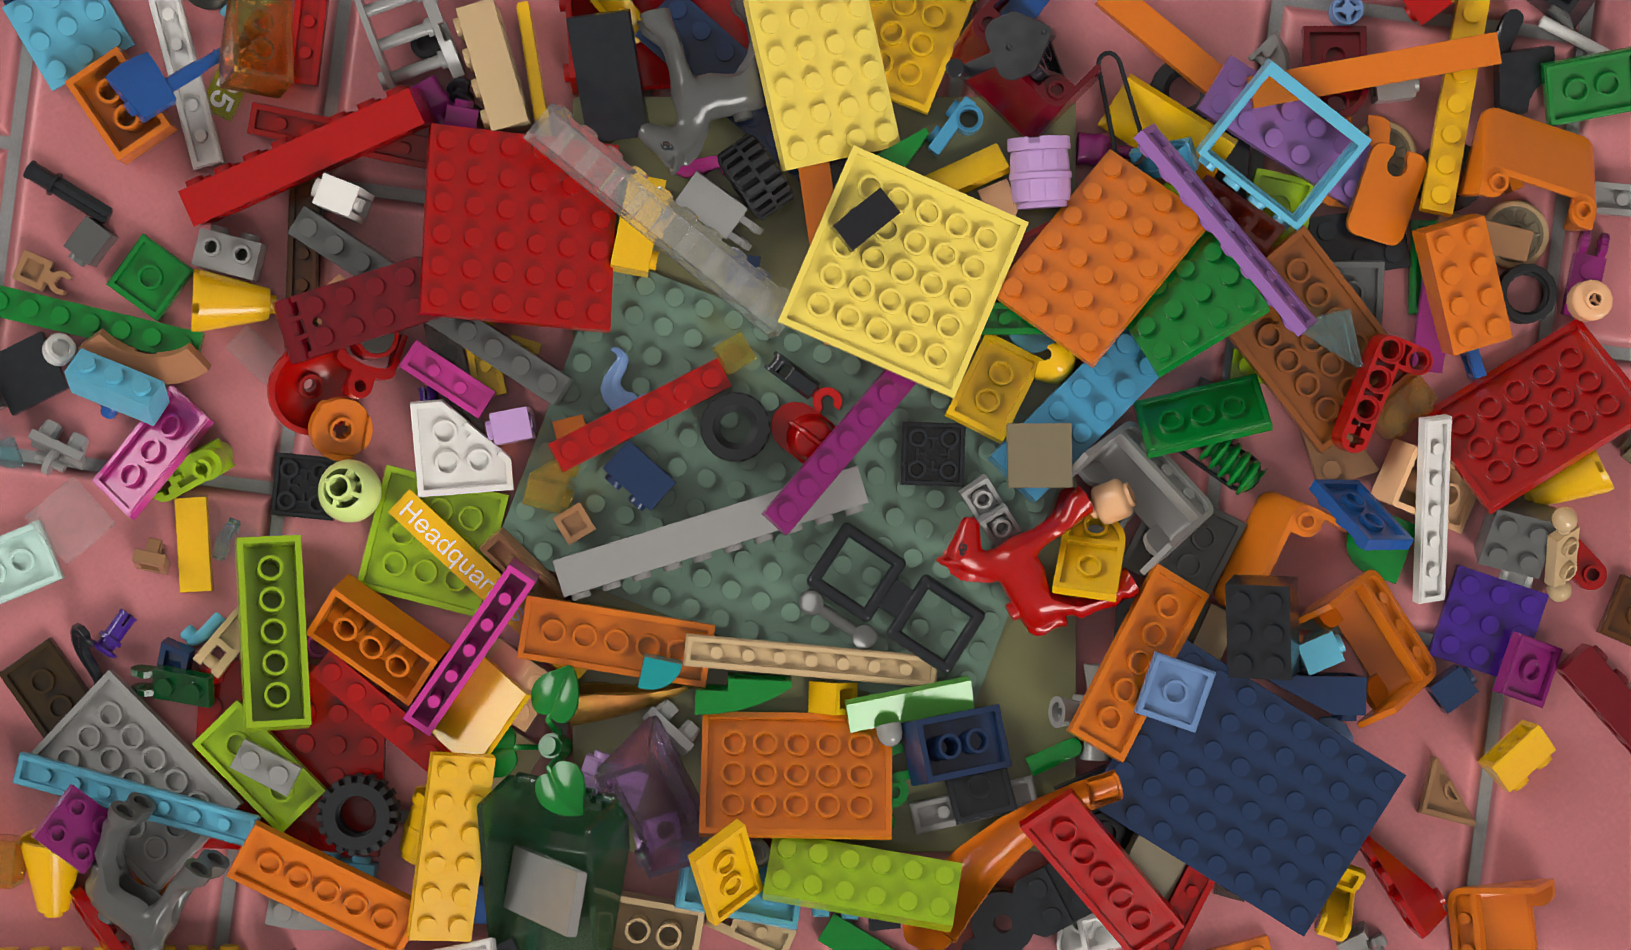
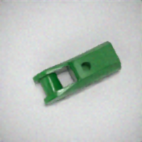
M1069 738L1055 744L1053 747L1050 746L1030 755L1025 760L1032 775L1036 776L1060 765V762L1063 763L1078 756L1082 751V745L1079 740Z

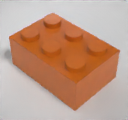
M116 46L66 80L65 84L116 159L128 165L179 129L166 110L145 123L136 115L132 117L124 107L123 100L105 78L113 69L130 59L124 50Z

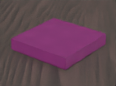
M1513 631L1492 691L1543 708L1563 649Z

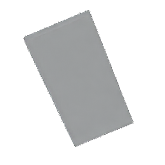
M514 845L504 908L566 937H576L587 873L525 846Z

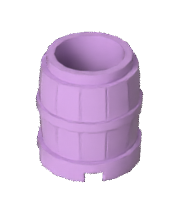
M1046 135L1033 138L1019 137L1007 139V152L1010 153L1009 181L1011 182L1012 200L1017 205V210L1067 207V200H1070L1072 178L1068 150L1071 149L1070 136Z

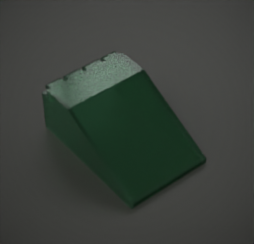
M520 771L517 772L515 777L511 774L507 775L477 805L488 938H495L497 946L515 937L521 950H612L630 849L628 804L622 803L621 794L598 790L596 794L595 788L586 787L584 799L585 814L582 816H562L547 810L537 799L535 783L540 776ZM514 845L525 846L587 873L576 937H566L504 908Z

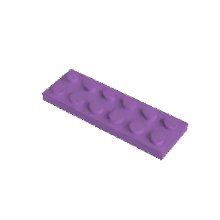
M1232 55L1229 56L1196 111L1217 123L1247 85L1246 77L1254 76L1257 71ZM1249 100L1226 129L1312 186L1318 183L1351 142L1348 137L1301 100L1255 109L1251 108ZM1370 144L1367 145L1328 193L1329 197L1348 209L1350 208L1361 172L1371 148Z

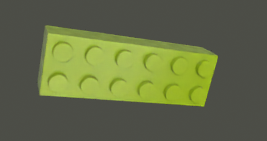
M301 535L237 537L234 544L244 732L309 728L312 724Z
M772 838L763 889V900L951 932L963 863L825 839Z

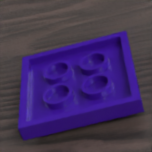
M1457 565L1428 651L1432 656L1497 677L1512 632L1515 631L1535 638L1549 595Z

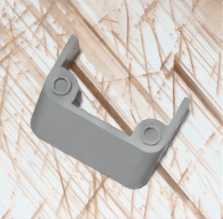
M1127 421L1084 452L1072 465V478L1078 474L1084 483L1092 487L1115 478L1120 479L1123 483L1128 482L1137 501L1133 511L1150 528L1144 534L1143 542L1147 551L1154 557L1140 570L1143 575L1174 551L1210 518L1214 512L1213 505L1208 497L1168 454L1148 459L1139 425L1132 421Z

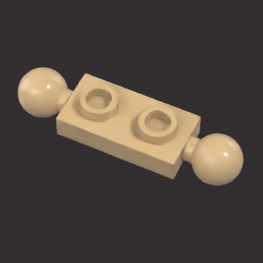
M1560 507L1554 511L1552 524L1557 530L1549 534L1547 539L1544 583L1547 584L1546 592L1549 598L1555 602L1566 601L1571 596L1572 586L1569 580L1574 577L1577 571L1580 527L1577 526V513L1570 507Z

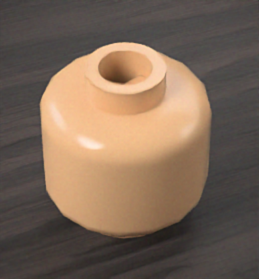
M1587 280L1577 283L1570 289L1567 294L1566 304L1568 311L1574 318L1579 321L1590 322L1602 319L1609 313L1612 308L1613 297L1606 284L1598 280Z
M1118 478L1099 484L1091 490L1090 502L1093 506L1091 515L1094 519L1099 517L1107 525L1130 517L1133 513V507L1137 505L1136 497L1128 482L1123 483Z

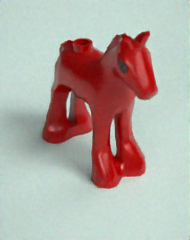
M1080 486L1064 488L1060 491L1054 512L1048 519L1033 529L1009 537L994 549L984 550L981 547L980 524L975 517H963L949 546L943 551V556L935 560L941 565L946 566L950 570V574L961 581L974 583L999 582L1010 600L1005 605L1009 616L1013 621L1020 619L1028 632L1034 636H1044L1055 628L1067 627L1068 621L1066 616L1073 615L1082 619L1098 610L1117 606L1124 599H1130L1140 594L1133 577L1125 568L1121 569L1116 602L1077 596L1070 597L1050 591L1045 568L1039 560L1038 554L1047 544L1065 534L1084 517L1093 512V506Z

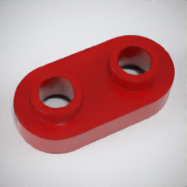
M1579 539L1577 571L1572 580L1582 589L1596 590L1604 585L1607 579V570L1604 564ZM1589 569H1594L1596 572V577L1593 580H1589L1587 577Z

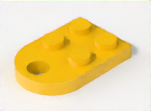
M1089 514L1062 535L1052 593L1116 602L1126 541L1125 532L1119 522L1107 525L1099 517L1094 519ZM1091 525H1099L1104 530L1100 533H1092L1087 528Z

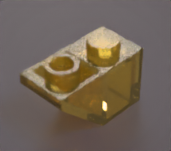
M555 459L531 472L522 504L562 513L563 507L569 508L573 490L568 489L571 477L577 478L580 465L562 473Z

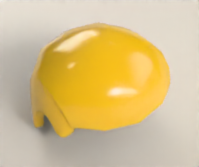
M1053 343L1047 346L1051 351V358L1039 361L1035 372V379L1046 383L1058 384L1065 381L1072 374L1077 357L1058 343Z

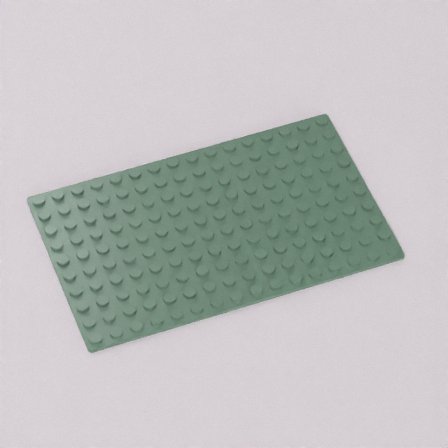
M613 271L611 331L602 333L578 330L563 371L575 378V381L559 406L550 404L503 527L546 569L556 572L553 560L781 490L801 468L803 463L779 446L773 438L771 428L765 447L755 457L742 462H729L718 458L706 447L701 436L700 424L704 410L708 407L709 403L718 396L730 392L748 394L764 406L769 416L770 427L775 411L784 404L803 402L814 408L812 397L807 400L764 368L765 364L769 365L775 357L773 353L777 351L821 382L820 388L834 387L842 393L844 397L842 410L836 409L833 404V398L827 395L823 399L825 408L820 413L837 426L884 369L831 345H824V342L782 325L776 319L649 271L648 278ZM612 347H619L627 354L629 363L621 385L626 391L635 393L637 397L643 393H649L718 358L732 385L730 388L628 439L677 482L652 511L648 508L641 511L628 499L632 495L623 486L617 490L604 478L608 474L603 469L604 466L628 440L564 473L561 472L548 447L549 443L557 440L552 424L553 421L584 414L585 422L588 424L612 412L603 401L601 393L603 378L617 357L614 352H611ZM785 364L779 373L787 377L793 368ZM916 383L843 469L858 466L869 503L862 504L864 511L846 516L844 510L832 514L834 518L832 521L815 525L814 520L802 523L803 530L788 535L775 531L772 532L773 539L758 544H755L754 539L741 542L742 549L726 554L723 548L711 551L713 558L694 563L693 557L682 560L681 568L664 572L663 567L650 570L652 577L634 582L631 576L620 580L622 586L605 591L673 618L715 624L714 633L723 637L857 648L852 641V636L818 614H804L798 604L799 597L804 591L815 590L807 584V578L841 525L848 522L905 559L906 566L897 580L912 590L920 578L927 574L985 612V619L949 674L937 672V682L969 676L974 704L1009 616L1005 605L1010 602L999 582L974 583L961 581L950 574V570L946 566L935 561L938 557L943 556V551L949 546L962 518L974 517L958 492L963 487L900 485L902 421L958 423L944 416L952 398ZM738 411L730 412L722 418L720 432L727 441L740 443L750 435L751 422L744 413ZM1017 412L1012 423H1022L1028 416ZM966 427L964 486L985 474L1022 531L1016 535L1033 529L1045 521L1057 488H1049L1033 503H1030L1016 488H1007V478L987 459L1001 444ZM581 502L597 529L573 544L568 545L553 518ZM980 526L981 547L984 550L994 549L995 547ZM848 538L822 580L865 607L891 565ZM602 586L596 587L597 589L603 590ZM927 590L902 632L944 659L970 617L930 590ZM822 595L824 604L857 625L869 624L875 629L877 640L869 650L911 653L886 635L889 626L895 619L893 616L878 608L869 622H863ZM834 679L837 681L858 682V689L871 694L913 687Z

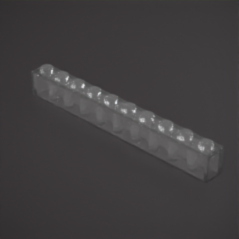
M551 102L523 138L772 339L780 335L786 326L777 321L790 290L785 287H778L771 281L772 276L761 267L755 268L747 261V256L744 252L736 247H729L722 241L723 237L717 230L709 226L706 228L697 221L698 216L691 209L685 206L681 208L672 200L673 196L668 190L661 186H654L647 180L648 175L637 166L631 167L627 164L619 150L611 145L605 146L597 139V133L587 125L581 126L573 120V114L566 107L560 104L556 106Z

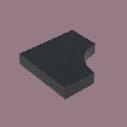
M1547 45L1500 52L1502 63L1494 65V108H1500L1515 114L1528 113L1529 101L1535 90L1542 84L1540 63L1555 61L1554 46Z

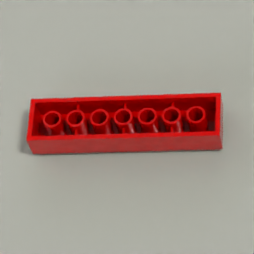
M410 85L394 87L386 91L387 98H378L376 100L371 98L357 104L358 111H349L347 113L342 111L328 118L330 123L327 125H317V123L299 131L301 136L298 138L296 136L281 138L271 143L272 149L269 151L268 149L252 151L242 156L244 161L242 163L236 162L232 164L229 162L213 169L215 173L213 176L211 174L204 177L200 175L186 181V188L178 191L193 226L211 225L426 129L431 123L437 124L420 88H411Z

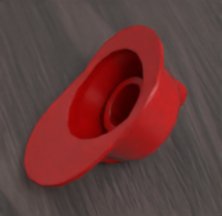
M790 402L782 405L775 411L771 420V432L774 440L781 448L803 464L836 427L830 420L803 402Z

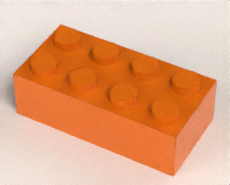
M1469 213L1413 230L1412 235L1441 352L1455 356L1513 338L1485 215Z
M349 573L332 589L306 632L312 639L408 706L418 697L452 647V645Z

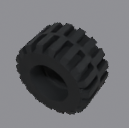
M748 133L717 154L718 163L725 176L748 209L760 220H764L794 199L793 190L783 172L756 136Z
M364 772L354 775L349 774L332 784L324 792V797L319 801L317 807L320 808V811L316 818L317 822L320 821L321 827L318 828L320 834L324 833L327 839L325 842L329 846L334 844L336 851L340 853L346 851L350 856L357 854L363 856L372 851H377L391 839L399 827L397 825L401 820L402 813H399V808L401 807L400 800H396L395 797L397 792L394 788L390 789L387 786L389 782L385 779L379 780L376 778L377 775L372 773L369 775H364ZM352 796H361L368 799L376 810V823L373 828L366 832L353 830L344 821L342 814L343 804Z

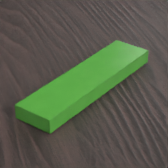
M969 676L847 699L845 700L849 730L852 733L873 729L888 723H903L974 709L971 680Z

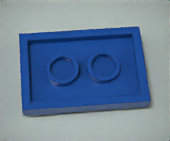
M1314 479L1309 490L1318 499V503L1334 516L1336 523L1354 538V542L1358 547L1367 551L1409 549L1414 539L1359 480Z

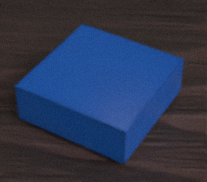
M1479 349L1460 354L1469 379L1487 376Z

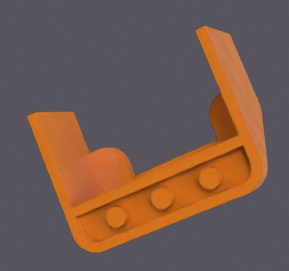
M1264 492L1255 500L1245 521L1247 525L1214 587V597L1220 605L1226 607L1225 584L1233 575L1270 576L1290 532L1301 537H1311L1319 532L1323 523L1343 532H1348L1336 523V519L1333 516L1277 492ZM1299 635V642H1302L1304 638L1301 635Z
M1368 570L1359 574L1315 601L1299 615V625L1312 618L1324 629H1332L1338 625L1369 674L1366 702L1371 707V710L1357 722L1359 728L1398 713L1437 674V667L1433 657L1386 582L1375 570Z

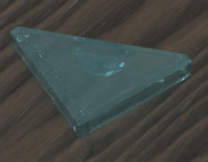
M1343 309L1316 316L1315 318L1318 321L1303 334L1354 367H1363L1351 309Z

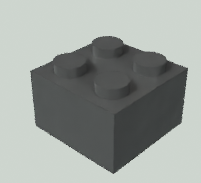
M1517 498L1491 515L1486 512L1474 545L1477 564L1539 579L1546 562L1548 535L1557 530L1552 524V515L1556 508Z

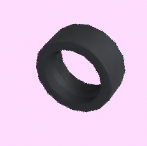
M1520 264L1505 270L1499 276L1509 321L1516 324L1534 323L1544 319L1553 310L1557 301V286L1553 276L1545 268L1535 264ZM1521 275L1535 278L1543 289L1541 304L1531 312L1515 310L1507 299L1509 284Z

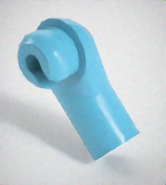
M215 612L199 630L193 625H188L181 632L180 636L187 642L186 645L191 647L198 646L209 640L225 621V618Z

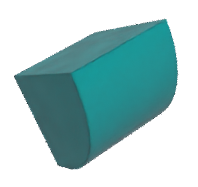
M645 653L638 688L655 690L669 685L679 675L683 665L682 660Z

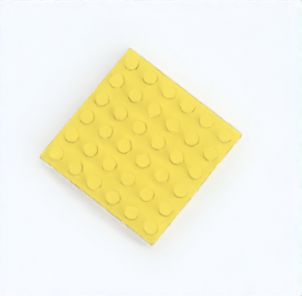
M853 145L777 322L953 399L1029 222ZM881 187L901 213L850 253L831 227Z

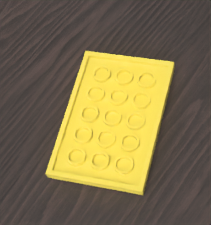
M743 0L782 172L848 158L853 145L873 153L886 150L900 142L869 0Z

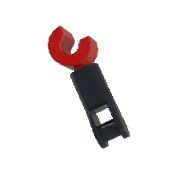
M775 351L773 353L775 357L769 365L765 364V369L804 398L809 400L812 397L813 406L819 414L825 408L823 399L827 395L833 398L834 407L842 410L844 397L838 389L834 387L820 388L821 382L779 352ZM785 364L793 368L787 377L779 373Z

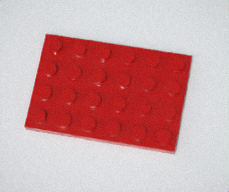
M1575 319L1488 372L1487 376L1478 378L1418 415V421L1419 417L1442 414L1452 416L1450 463L1491 515L1631 429V381L1584 323Z

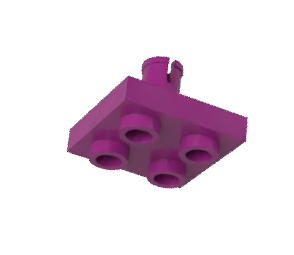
M70 784L31 837L77 871L85 874L96 859L94 853L101 839L103 822L108 817V810L76 786Z

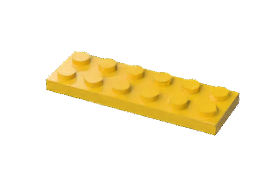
M430 751L406 933L409 940L471 942L496 761L493 754Z

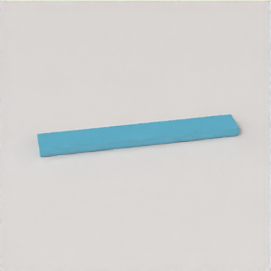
M25 751L19 753L12 782L58 796H62L69 785L72 784L106 809H109L113 801L120 800L126 802L127 797L132 792L146 794L157 805L156 810L147 820L240 846L243 845L256 820L260 821L261 819L259 815Z

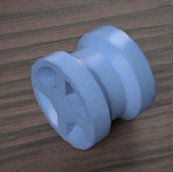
M1334 0L1328 9L1329 20L1335 26H1352L1362 17L1364 6L1361 0Z

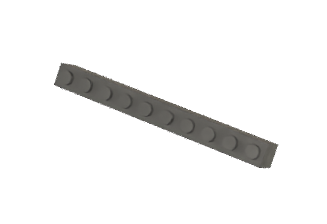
M306 206L302 208L287 232L353 276L396 263L321 213ZM441 317L440 319L427 322L428 325L552 405L559 406L575 381V378L487 321Z

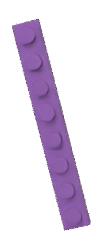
M1155 123L1140 131L1134 139L1138 143L1141 153L1155 163L1159 168L1161 177L1174 186L1179 192L1181 201L1187 207L1192 208L1198 215L1203 228L1208 232H1212L1220 242L1223 252L1227 256L1232 257L1241 267L1242 275L1246 279H1251L1260 290L1266 303L1274 307L1282 317L1284 326L1299 337L1318 320Z

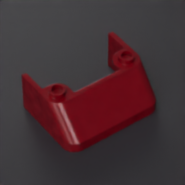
M990 0L974 16L956 40L950 60L957 58L966 64L991 53L985 37L986 28L992 20L1001 16L999 11L1010 0ZM1096 64L1076 85L1062 75L1049 76L1039 86L1028 75L1018 80H1008L999 74L997 68H993L971 79L961 80L1018 135L1033 138L1042 136L1097 81L1102 68Z

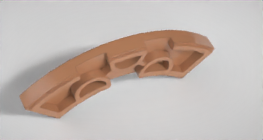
M103 328L83 342L78 350L81 348L162 380L165 385L181 383L199 377L209 371L212 366L191 343L172 351L146 354L138 352L136 348L115 339Z

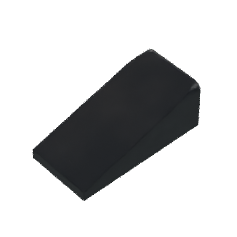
M880 187L836 222L831 229L851 253L901 212Z

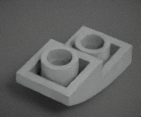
M985 474L958 490L995 548L1009 537L1022 531Z

